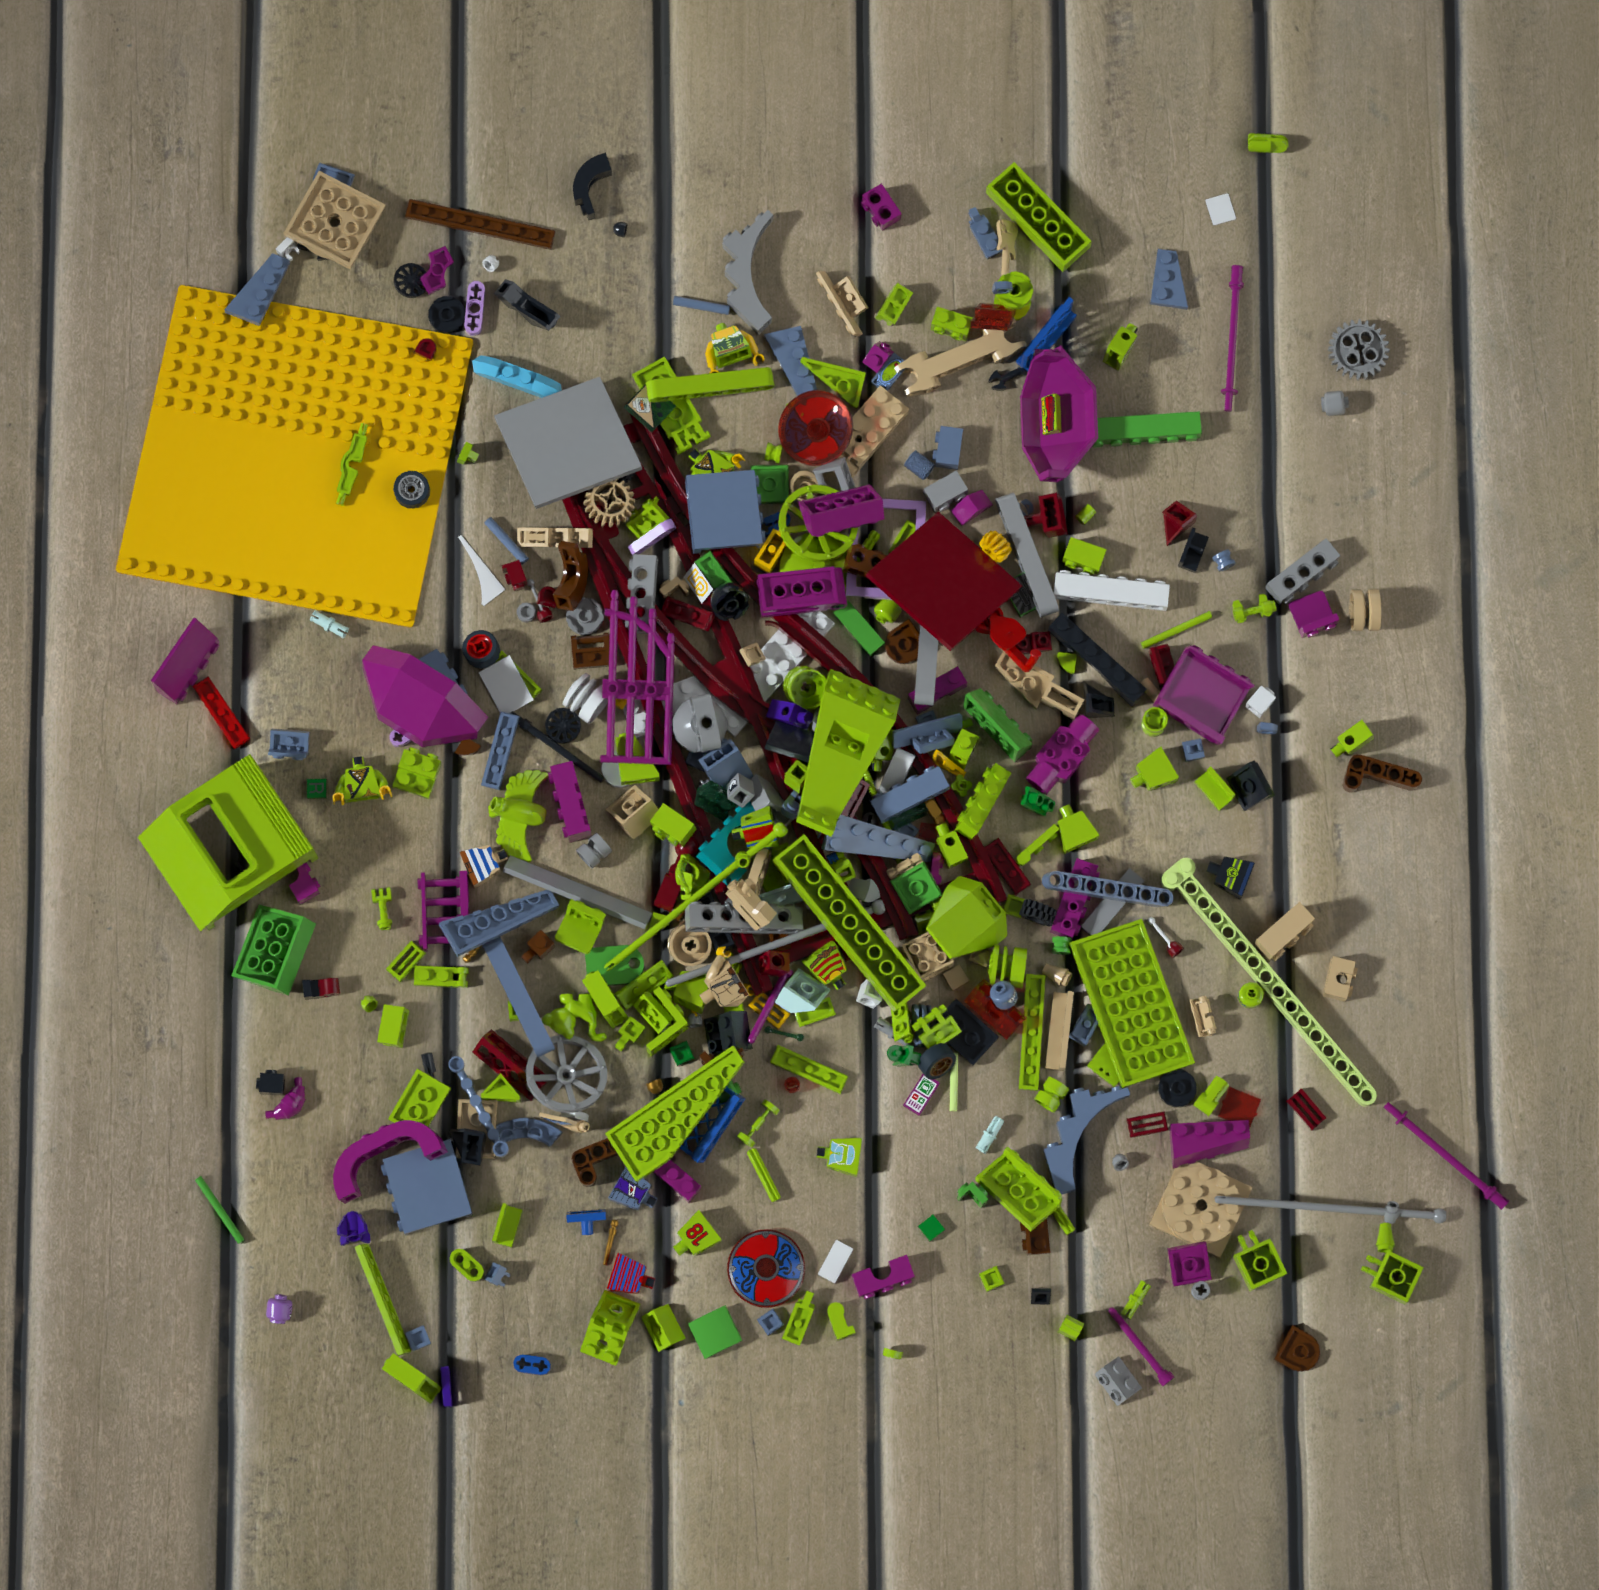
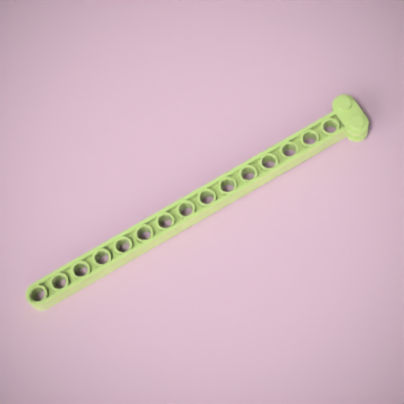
M1182 858L1165 871L1161 877L1162 887L1170 891L1178 890L1250 977L1261 986L1267 997L1356 1102L1364 1107L1372 1105L1377 1097L1375 1089L1193 876L1196 868L1194 861L1190 858ZM1191 884L1195 887L1196 891L1190 894L1186 891L1185 887ZM1198 900H1206L1208 907H1199ZM1212 914H1218L1220 916V922H1212L1210 916ZM1223 930H1232L1233 936L1231 938L1225 937ZM1236 944H1243L1246 950L1242 953L1238 952L1235 948ZM1255 958L1258 966H1249L1248 959ZM1268 973L1270 981L1263 982L1260 975ZM1277 987L1282 989L1283 996H1275L1273 989ZM1286 1003H1293L1296 1008L1295 1011H1288ZM1300 1017L1306 1018L1308 1025L1305 1027L1299 1025L1298 1019ZM1318 1032L1321 1036L1320 1041H1313L1311 1033ZM1325 1047L1332 1048L1333 1055L1326 1056L1323 1049ZM1343 1062L1346 1065L1345 1071H1339L1336 1068V1063ZM1349 1077H1356L1358 1085H1350ZM1363 1091L1370 1093V1101L1362 1099L1361 1094Z

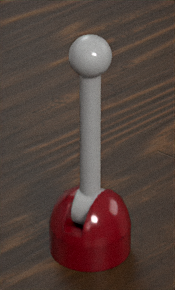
M529 579L527 585L531 587L537 601L538 594L534 587L535 582ZM538 604L540 608L537 612L539 622L545 623L550 621L554 617L552 611L548 607Z

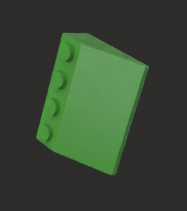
M980 688L968 692L965 695L963 708L1015 763L1032 748L1031 737L1026 732L1022 733L1018 729V723L1013 718L1009 719L1005 715V709L1000 704L996 705L992 701L994 698L987 690L984 692Z
M259 904L231 976L289 996L316 923L303 916Z

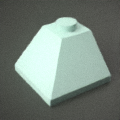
M798 969L785 984L775 1003L790 1013L815 1011L831 989L801 969Z

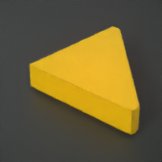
M935 750L932 760L937 766L955 776L963 775L964 778L966 772L939 750Z

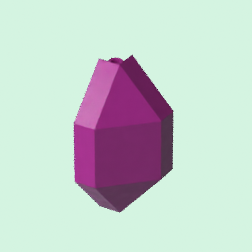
M1061 345L1054 350L1035 349L1020 395L1022 449L1040 481L1058 483L1070 474L1098 439L1096 386ZM1056 393L1060 396L1062 433L1043 435L1041 398Z
M375 645L370 648L362 660L363 672L379 721L421 747L477 739L478 731L488 716L456 682L411 654Z

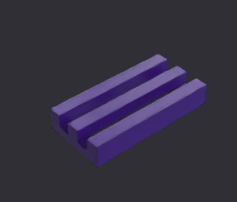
M448 1366L441 1367L443 1406L446 1408L453 1407L450 1369Z

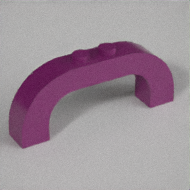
M411 1120L383 1125L378 1131L363 1135L360 1140L344 1150L335 1165L333 1185L338 1200L346 1204L362 1196L357 1184V1172L366 1160L404 1141L414 1140L419 1143L424 1156L431 1161L448 1152L443 1140L426 1125Z

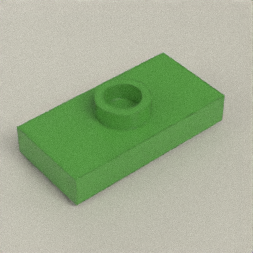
M711 551L694 561L714 590L721 584L732 582Z

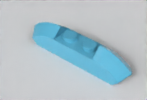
M482 355L472 360L474 373L537 397L543 398L562 391L560 383L508 362Z

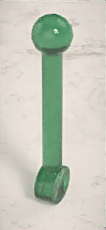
M766 1026L764 1029L767 1034L775 1033L795 1038L799 1042L804 1039L803 1034L795 1035L772 1029L770 1026Z

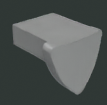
M851 879L848 889L857 900L872 902L880 897L878 887L872 879Z

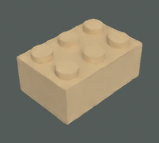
M1298 902L1255 941L1253 946L1268 963L1272 959L1277 961L1285 952L1284 949L1286 947L1290 949L1298 942L1300 934L1305 936L1314 926L1312 923L1315 918Z

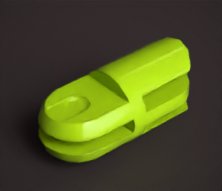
M1248 134V151L1283 153L1289 146L1288 139L1284 135Z

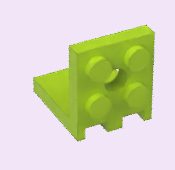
M660 987L653 991L654 997L673 1018L674 1024L646 1045L647 1051L651 1056L655 1055L688 1029V1023L683 1017V1010L678 1004L673 1005L669 992L666 989L662 990Z
M604 1290L590 1319L580 1352L616 1366L627 1334L641 1304ZM600 1340L606 1341L608 1345L602 1344Z

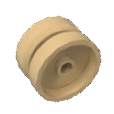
M1351 589L1349 617L1352 631H1362L1365 627V620L1369 631L1380 630L1381 598L1379 589H1368L1365 597L1361 589Z
M685 923L671 931L667 947L675 961L684 966H695L708 958L712 942L707 932H686ZM692 941V946L687 948L685 943Z

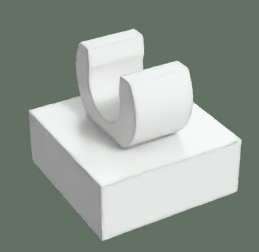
M288 237L276 248L279 256L286 257L290 261L293 260L289 255L291 251H295L297 254L300 253L294 240Z

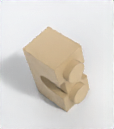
M1050 682L1041 698V703L1051 709L1053 707L1060 709L1064 716L1074 720L1085 699ZM1060 694L1066 695L1067 697L1070 698V700L1064 698V697L1061 696Z
M1335 956L1331 958L1322 996L1344 1002L1347 1000V997L1351 998L1353 986H1350L1352 978H1356L1358 970L1355 967V961ZM1336 976H1345L1346 983H1339L1336 980Z

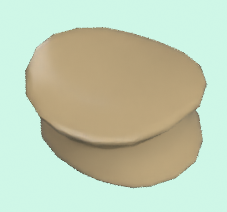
M805 470L797 472L791 479L790 493L792 494L794 491L805 486L818 485L815 475ZM813 493V498L820 496L818 493ZM804 495L795 500V502L799 504L798 501L806 500L807 496Z

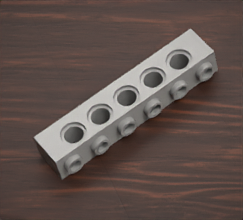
M692 902L685 909L686 932L795 934L803 930L802 907H796L795 904H787L785 906L769 904L777 914L769 924L755 931L747 921L741 919L736 909L728 910L725 905H721L719 902H712L709 905H703L702 902ZM702 913L708 914L710 920L704 919ZM721 914H726L729 920H724ZM778 915H782L785 918V922L780 921Z

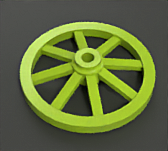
M809 485L794 491L785 500L779 513V531L787 547L799 557L813 562H827L839 558L852 546L857 536L858 528H851L849 537L839 532L825 533L845 542L840 548L830 552L824 535L819 536L818 539L824 553H813L806 549L814 536L809 533L800 547L789 534L808 531L806 526H786L788 510L804 521L801 511L792 505L795 500L804 495L807 496V499L813 498V493L827 495L839 492L838 490L824 485Z

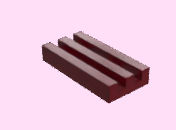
M1302 1088L1286 1101L1311 1131L1326 1119V1116ZM1299 1095H1301V1096L1304 1098V1100L1310 1105V1107H1311V1108L1315 1111V1113L1320 1117L1319 1120H1318V1119L1316 1118V1116L1310 1111V1109L1304 1104V1102L1299 1098ZM1294 1099L1315 1122L1313 1125L1300 1111V1109L1294 1104Z
M1165 1111L1126 1119L1130 1138L1168 1131ZM1162 1117V1120L1132 1126L1131 1123ZM1163 1124L1164 1126L1161 1128L1136 1133L1133 1132V1130L1145 1127H1151Z

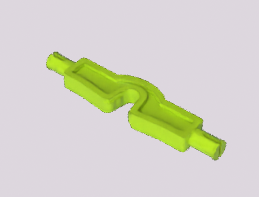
M361 423L358 434L355 433L349 451L344 454L341 460L340 468L342 474L337 487V492L339 493L337 505L344 506L346 495H350L353 484L358 476V470L349 467V463L352 461L360 463L363 460L364 448L367 442V437L365 436L368 428L367 424Z

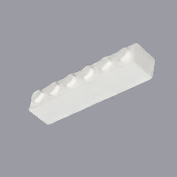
M1061 570L1060 573L1056 572L1053 593L1055 599L1166 611L1170 585L1164 581L1150 583L1145 579H1135V581H1132L1126 577H1116L1114 579L1103 574L1096 577L1090 576L1089 573L1080 572L1077 575L1071 574L1070 571Z

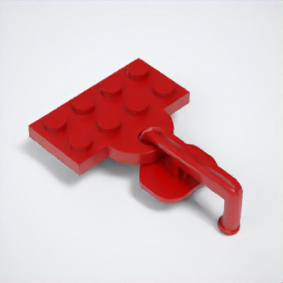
M1000 608L975 629L979 633L989 634L991 640L1024 672H1030L1042 654L1040 650L1033 649L1030 651V658L1027 659L1015 647L1025 638L1026 631L1016 619L1004 617L1003 611Z

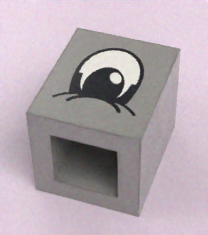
M737 773L726 785L728 800L742 808L755 796L753 781L740 773Z

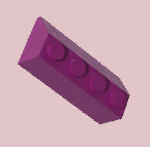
M871 485L798 501L806 529L812 536L816 537L823 536L829 532H840L850 527L858 528L867 523L875 524L885 519L883 499Z

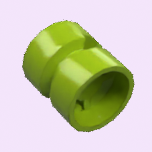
M1159 707L1149 708L1141 722L1144 733L1152 737L1161 735L1168 723L1166 712Z
M1049 1076L1043 1084L1044 1090H1039L1034 1100L1045 1109L1055 1113L1061 1104L1059 1100L1065 1098L1069 1088Z

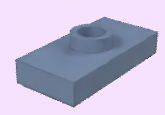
M1090 1004L1085 1006L1069 1035L1071 1039L1084 1047L1088 1044L1098 1026V1021Z

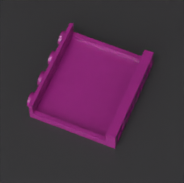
M1196 645L1185 647L1153 706L1163 709L1171 718L1213 744L1219 745L1223 743L1225 739L1224 734L1249 689L1254 688L1255 685L1250 682L1251 680L1248 677L1236 674L1232 667L1220 664L1216 657L1204 654L1200 647Z

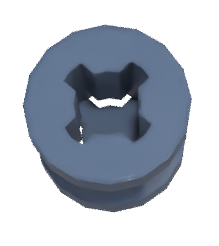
M1229 549L1212 557L1213 561L1218 565L1217 569L1219 572L1236 564L1235 560L1230 557L1231 552Z

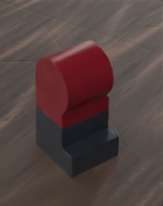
M338 978L302 980L305 1000L340 995Z

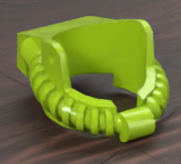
M683 854L676 867L675 879L677 885H681V891H685V894H681L682 900H687L707 884L710 878L709 869L702 868L698 860L690 854ZM688 863L692 867L693 874L685 872Z

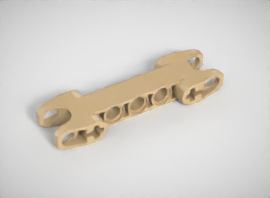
M1015 318L995 321L985 325L980 329L982 337L929 358L927 352L923 351L910 356L894 368L896 373H900L902 369H905L903 373L910 372L917 377V382L905 390L906 397L932 392L941 387L939 378L990 357L993 358L995 364H1000L1010 360L1026 349L1025 341L1011 343L1004 338V333L1016 326Z

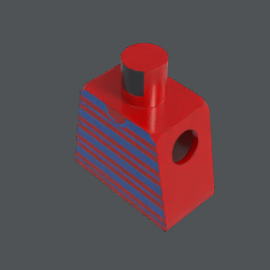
M618 1253L607 1290L639 1294L641 1286L653 1289L656 1278L645 1275L647 1269L645 1265Z

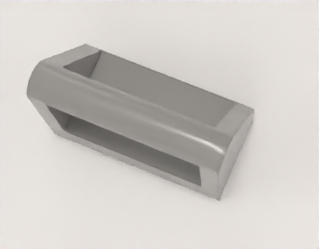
M845 457L833 460L813 470L818 485L827 486L822 473L835 471L842 491L856 488Z

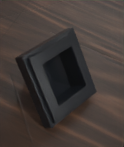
M1031 1288V1304L1050 1305V1288Z

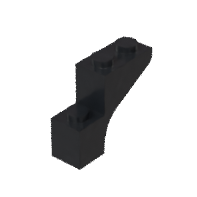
M505 279L494 292L508 308L518 311L533 326L549 331L557 324V320L561 317L554 310L528 295L513 281Z

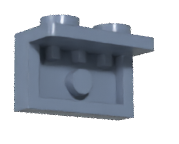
M271 728L268 755L276 759L292 757L293 760H303L309 754L310 731Z

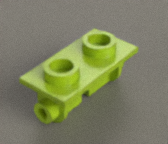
M907 1002L894 1012L891 1009L895 1042L902 1039L905 1043H911L913 1039L910 1028L911 1013L908 1010Z

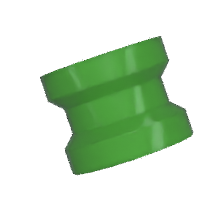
M1052 937V942L1054 943L1052 954H1071V949L1069 948L1070 937Z

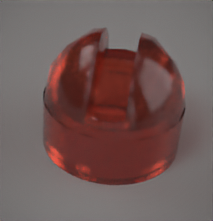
M789 1077L785 1080L784 1085L787 1092H798L800 1082L796 1077Z

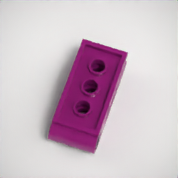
M833 566L758 574L757 588L762 618L828 611V608L837 610L847 607L842 568ZM813 588H818L821 591L815 592L813 591ZM794 590H799L802 593L796 594L794 593ZM775 592H780L783 595L777 596L775 595Z

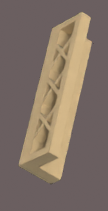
M1072 991L1067 993L1053 992L1045 1069L1064 1071L1066 1068L1074 995Z

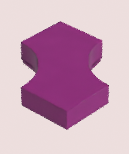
M446 246L428 254L430 268L420 278L428 295L446 287L445 271L454 263Z

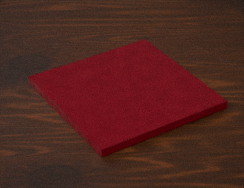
M939 511L866 574L869 580L949 651L953 650L1022 588V585Z

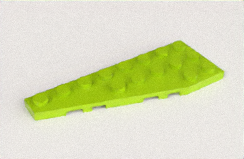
M735 1046L725 1050L605 1133L636 1182L651 1174L673 1157L745 1062Z

